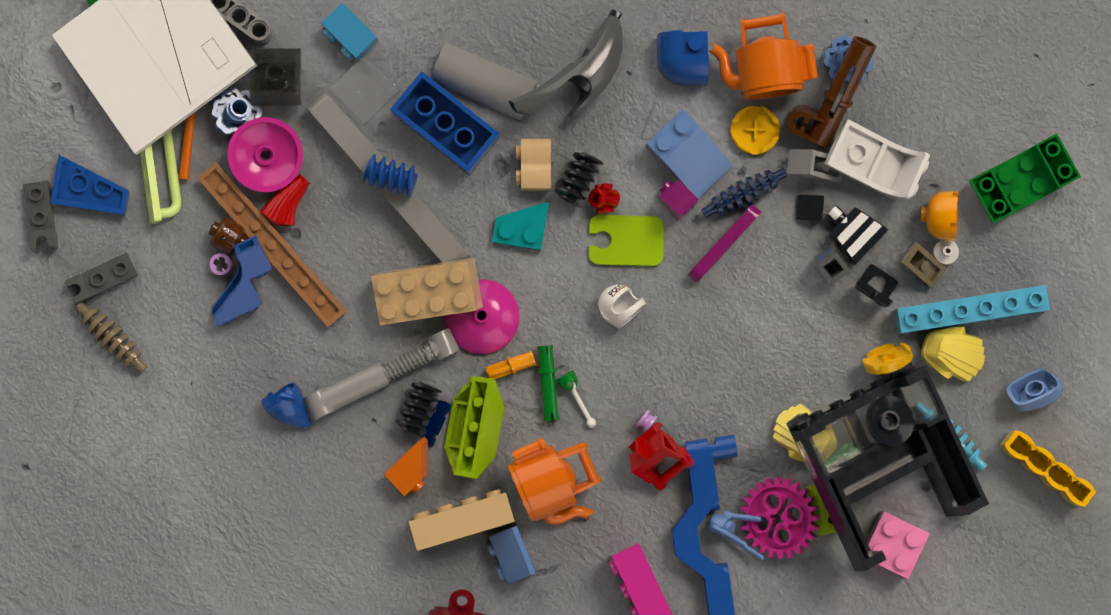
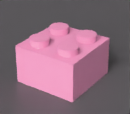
M880 511L867 538V543L871 551L882 550L887 559L878 564V566L909 579L930 533L885 511Z

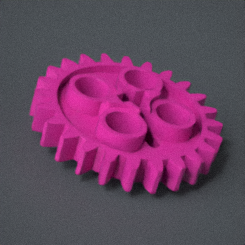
M776 477L775 481L772 478H768L765 480V484L763 482L757 483L758 490L755 488L749 490L752 497H744V501L748 505L742 506L740 509L746 512V515L763 516L768 521L767 528H763L760 522L742 520L746 521L747 525L743 526L741 530H749V534L745 539L753 538L754 542L751 547L754 548L760 545V554L769 550V558L774 557L776 553L779 559L785 558L786 554L791 558L795 556V552L797 554L803 553V547L808 548L811 546L808 539L814 540L817 538L812 530L820 529V526L814 523L815 520L821 518V516L814 514V511L819 506H812L811 502L815 499V496H806L808 488L799 489L801 482H796L792 485L791 478L785 479L784 483L782 477ZM772 495H775V496L778 497V499H779V505H778V507H776V506H774V505L772 504V502H771V496H772ZM789 498L791 502L789 506L785 507L787 504V499ZM794 507L799 509L800 519H796L793 516L792 510ZM774 529L773 537H770V532ZM782 529H785L786 531H788V533H789V540H788V541H786V540H784V539L782 538V536H781V531H782Z

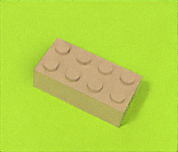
M475 258L380 272L371 276L380 325L471 312L483 307Z
M501 489L485 493L487 498L479 501L477 496L461 500L462 506L455 508L452 503L438 507V513L432 515L429 514V511L414 514V520L409 521L417 551L515 522L507 492L502 493Z

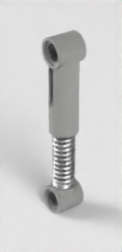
M450 328L427 338L428 342H425L423 346L420 345V348L416 347V350L412 349V352L408 351V354L404 353V356L400 355V358L396 357V360L392 358V362L388 360V363L384 362V365L378 362L344 380L304 397V402L313 421L319 420L341 407L390 385L391 378L395 379V376L399 377V374L403 375V372L407 373V370L411 371L416 366L419 368L420 364L423 366L424 362L428 363V360L430 362L434 359L441 361L459 352L460 349Z

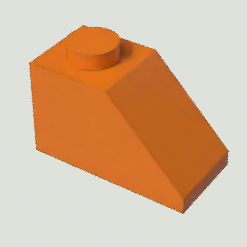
M424 436L384 474L404 497L410 492L416 494L425 485L422 480L428 475V440Z

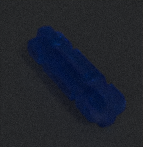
M443 400L438 401L435 408L437 410L433 412L426 429V434H423V437L425 436L428 440L429 448L434 446L435 437L439 435L446 419L445 415L448 414L451 408V404Z

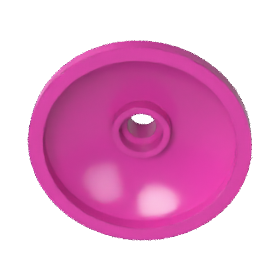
M270 117L255 118L241 125L233 134L227 153L228 163L235 178L245 187L258 192H273L290 184L300 171L303 160L302 145L295 131L281 120ZM263 151L269 152L270 158L268 160L261 159L260 154Z
M479 279L483 307L476 311L445 315V324L447 329L450 328L458 346L471 353L489 354L502 349L513 339L519 325V308L514 296L503 285L495 281ZM484 311L487 314L486 319L479 320L477 318L478 312Z

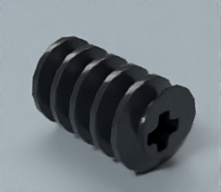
M575 152L573 157L576 161L568 163L572 170L564 171V175L568 179H560L559 183L563 188L557 187L554 191L564 201L581 208L576 202L577 199H586L581 191L591 190L586 185V182H595L590 174H599L595 164L603 165L604 163L587 153Z
M413 382L411 386L416 392L407 393L412 401L403 402L408 410H400L399 412L404 420L397 419L395 423L400 428L423 437L418 432V430L427 429L422 420H431L426 411L435 410L430 405V402H438L439 399L434 393H442L443 391L423 382Z

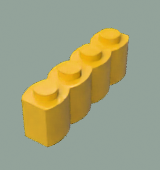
M1010 431L1001 442L1000 448L1007 456L1019 460L1024 469L1031 474L1040 476L1042 482L1047 487L1059 491L1068 503L1086 507L1095 495L1096 491L1088 481L1076 477L1072 469L1067 465L1056 462L1053 455L1046 449L1035 446V443L1027 434L1021 431Z

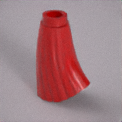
M298 174L290 184L280 189L260 210L261 214L275 226H295L297 207L310 182L301 174Z

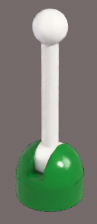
M574 370L557 378L556 381L563 390L572 392L587 420L586 425L589 428L595 427L596 420L591 418L575 389L578 385V379Z

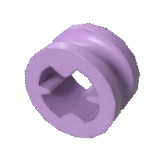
M224 253L215 254L210 259V269L218 276H226L233 269L232 259ZM220 258H225V263L228 264L226 270L222 268L221 272L217 271L216 260L221 261Z
M647 409L635 428H641L644 434L658 416H652L650 410Z

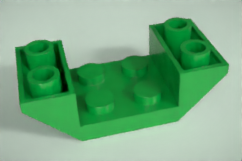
M1056 133L968 181L991 223L994 224L1081 176Z

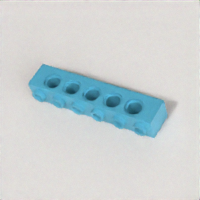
M1043 285L897 308L893 311L897 335L1045 312L1050 310L1047 287Z

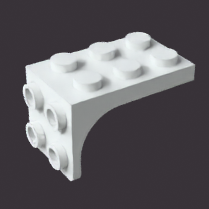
M844 119L824 165L890 199L909 200L916 194L919 188L918 181L929 166L928 159L930 154L897 145L849 119Z

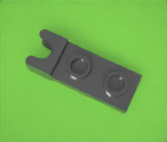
M41 181L23 184L31 251L39 253L40 243L43 240H48V245L52 249L57 250L58 238L55 229L53 206L50 203V182Z
M126 252L82 274H78L64 283L68 288L75 286L81 288V292L73 298L75 305H78L80 302L90 300L94 296L138 276Z

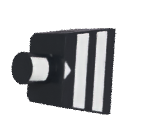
M836 205L826 215L836 225L829 233L830 237L853 266L889 230L856 207L847 215Z

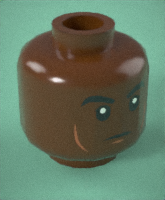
M223 218L219 223L214 221L208 232L212 236L210 240L211 245L228 255L234 253V245L245 241L247 235L244 234V227L229 218Z

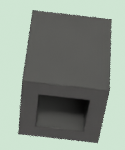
M835 243L814 257L816 267L830 285L851 271L849 261Z

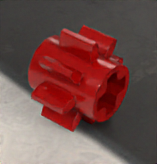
M612 183L596 184L595 189L591 190L589 203L592 207H597L596 213H613L614 208L619 205L620 195L618 190L612 189Z

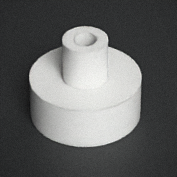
M941 240L933 248V257L942 265L951 264L958 258L959 248L954 241Z

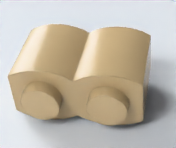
M521 139V145H516V160H521V170H516V185H521V191H551V139Z

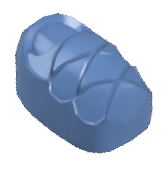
M1044 368L1033 370L1017 378L1007 387L1008 398L1017 412L1043 408L1057 401L1063 391L1059 378Z

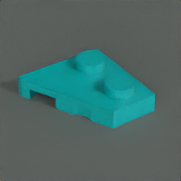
M541 203L496 217L492 243L541 251L549 203Z

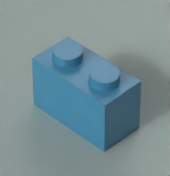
M343 2L321 22L324 28L322 33L331 42L336 40L342 46L339 50L349 60L353 57L358 62L379 42L378 38Z

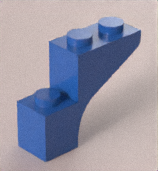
M256 235L234 245L235 253L239 260V269L233 280L212 306V314L217 326L229 324L236 317L244 313H252L262 305L260 295L251 279L265 276L269 270H272V267Z

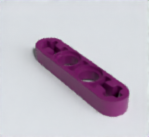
M752 204L689 272L688 276L697 283L762 212Z

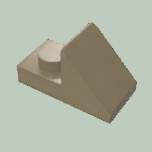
M914 242L900 263V268L912 273L922 283L932 289L947 269L917 242Z

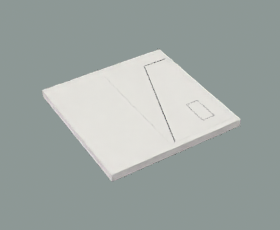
M98 0L52 35L136 155L257 66L211 0Z

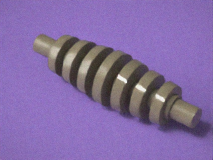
M80 302L75 307L82 315V324L86 326L90 323L87 328L89 333L92 334L97 330L93 338L99 341L104 337L100 346L105 349L111 344L107 350L109 354L113 355L118 351L115 358L118 361L126 358L123 364L126 367L134 366L140 373L148 367L140 359L141 352L139 349L134 352L132 351L135 344L132 341L127 345L125 344L129 339L128 335L125 333L118 337L123 331L120 326L111 331L115 325L114 321L109 320L104 324L107 316L101 314L97 317L99 310L96 308L89 309L83 302Z

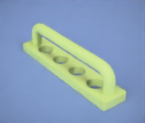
M172 129L163 135L172 201L170 207L160 208L152 145L140 152L150 224H158L162 221V218L175 216L181 208V194Z

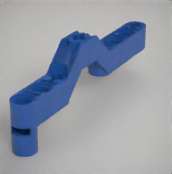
M735 435L714 437L715 444H708L707 438L685 441V448L694 461V465L688 468L692 504L671 530L674 553L676 557L703 576L708 615H735L728 564H715L701 553L697 529L709 511L720 510L713 460L738 456Z

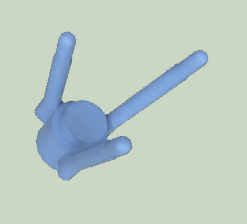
M727 510L723 515L716 513L712 517L709 524L710 531L727 538L760 560L764 559L762 554L733 535L736 524L732 519L760 522L761 517L736 514Z

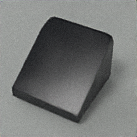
M798 195L796 220L821 222L823 218L824 196Z

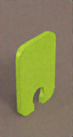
M596 215L590 220L589 234H597L603 231L607 232L611 237V244L607 248L589 246V259L592 263L597 265L657 266L663 260L664 224L659 217Z

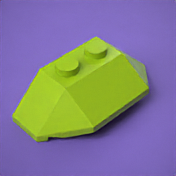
M471 376L468 380L469 382L453 398L444 448L454 475L477 479L496 457L505 406L495 379Z

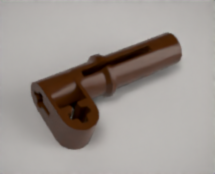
M854 36L829 90H825L823 93L825 99L819 111L806 105L795 106L788 117L787 124L789 130L795 135L815 144L829 147L847 109L853 105L851 100L877 46L863 37ZM852 66L855 69L835 111L832 112L831 108ZM800 116L804 117L802 123L797 122ZM810 118H813L815 121L809 131L806 129V125Z

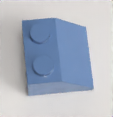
M518 525L489 536L490 542L487 543L491 556H497L500 565L496 566L501 580L506 579L509 584L536 573Z

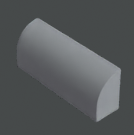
M446 42L431 77L441 87L519 121H522L524 115L515 113L510 107L509 101L537 87V81Z

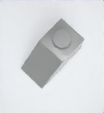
M790 149L787 174L804 179L841 183L842 173L824 165L828 154L816 150Z

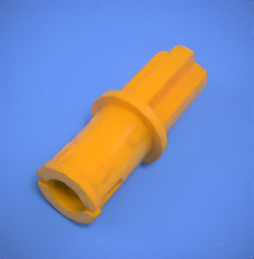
M532 351L512 358L508 356V359L489 365L486 367V372L490 379H497L511 373L516 375L515 372L536 366Z

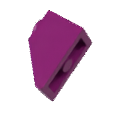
M679 180L674 184L669 181L659 190L662 193L658 197L659 201L677 221L696 206L699 201Z

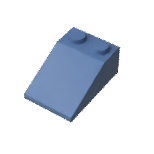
M683 109L646 144V148L698 199L733 166L701 127Z

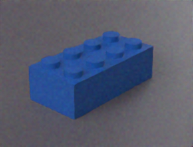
M422 71L390 109L395 117L467 175L471 174L500 138V134Z

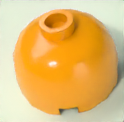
M959 191L938 192L929 199L927 207H922L921 222H926L927 230L933 237L945 241H956Z

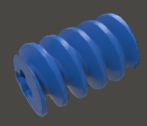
M373 154L367 163L363 183L367 178L369 186H373L378 181L379 189H383L388 184L389 192H392L397 186V191L400 195L407 189V196L411 198L418 173H415L414 165L408 171H405L404 162L398 168L395 166V160L386 165L385 157H382L378 163L376 162V154Z

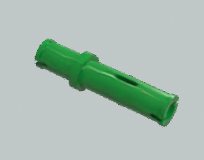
M553 345L537 346L540 368L537 371L541 379L543 421L559 420L555 381L557 367H554Z

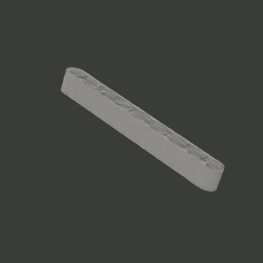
M325 91L306 107L363 174L373 154H376V162L379 163L382 159L381 154ZM376 181L374 186L442 263L468 259L470 257L414 192L411 198L407 196V189L403 194H398L397 186L392 192H389L388 184L383 189H379L378 181Z

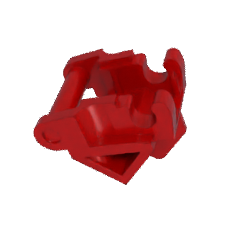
M656 422L628 447L633 452L629 455L631 473L649 484L652 483L656 489L662 491L666 488V483L686 467L690 468L694 465V461L686 448L678 446L669 434L666 435L660 429L662 428L661 423ZM670 456L677 461L660 475L657 468L660 467V463Z

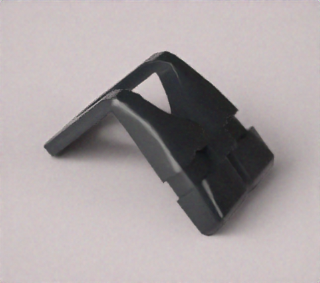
M870 264L861 279L857 281L855 288L880 306L889 307L893 302L889 297L898 285V281L874 264ZM876 275L884 277L886 281L882 293L867 284Z

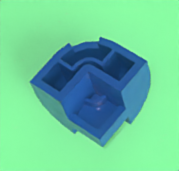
M675 30L657 34V64L664 78L680 86L707 85L709 76L708 31L683 32V30Z

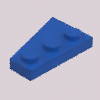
M58 155L51 204L126 216L129 190Z

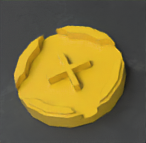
M745 107L732 120L730 128L731 139L735 146L745 154H764L773 148L779 138V121L774 113L766 107Z
M889 343L874 348L866 354L867 358L862 360L865 371L870 374L880 375L905 367L913 358L910 346L905 343H899L900 346L894 347V343Z

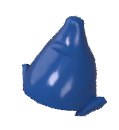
M291 382L283 386L275 394L269 392L267 397L262 399L261 403L264 410L275 420L301 428L311 426V420L306 413L302 391L296 383Z

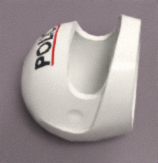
M618 284L606 288L598 300V310L601 317L618 329L625 326L646 305L643 297L636 298L629 287Z

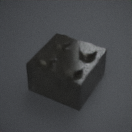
M250 48V56L257 64L250 71V100L252 106H302L301 48Z

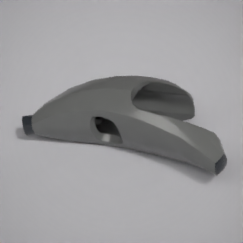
M612 9L584 50L582 56L574 63L567 65L538 88L510 100L509 104L512 110L525 116L534 113L567 81L574 83L580 93L579 100L567 116L574 117L590 106L611 82L619 66L623 50L622 27L619 20L622 13Z

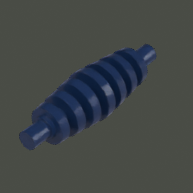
M782 168L774 173L766 170L764 171V178L760 173L755 174L756 182L750 176L746 177L747 186L744 185L742 180L737 181L738 191L731 185L728 187L730 195H727L723 190L719 193L721 200H718L716 196L711 198V205L701 209L704 217L707 218L713 214L723 216L725 215L723 210L725 208L729 213L734 212L733 204L738 209L744 208L741 201L743 199L747 206L752 205L753 201L750 195H753L754 199L758 201L761 199L760 190L764 195L770 193L768 186H771L773 190L776 189L778 181L788 177L785 169Z

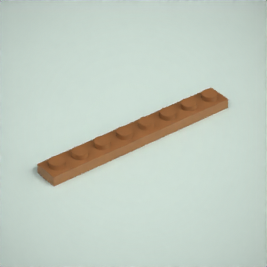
M217 162L197 178L232 219L244 227L245 233L249 238L255 235L258 237L269 261L328 328L347 312Z

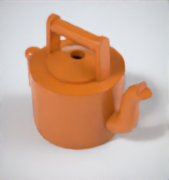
M780 12L779 15L748 20L740 19L743 47L735 50L738 75L733 72L729 55L725 49L714 43V49L708 51L719 61L722 82L731 89L741 90L743 99L746 100L773 98L798 93L804 90V81L817 79L818 77L814 52L815 46L812 44L799 46L798 40H790L785 12ZM779 24L783 25L785 40L766 36L758 38L747 45L746 30Z
M539 438L537 441L512 452L514 461L508 464V468L532 522L543 519L544 522L550 525H559L576 517L589 520L588 516L593 514L594 510L584 506H574L578 504L574 495L601 482V477L596 473L585 442L555 452L552 444L547 446L544 439ZM578 453L588 477L587 480L577 485L574 471L570 463L564 459Z

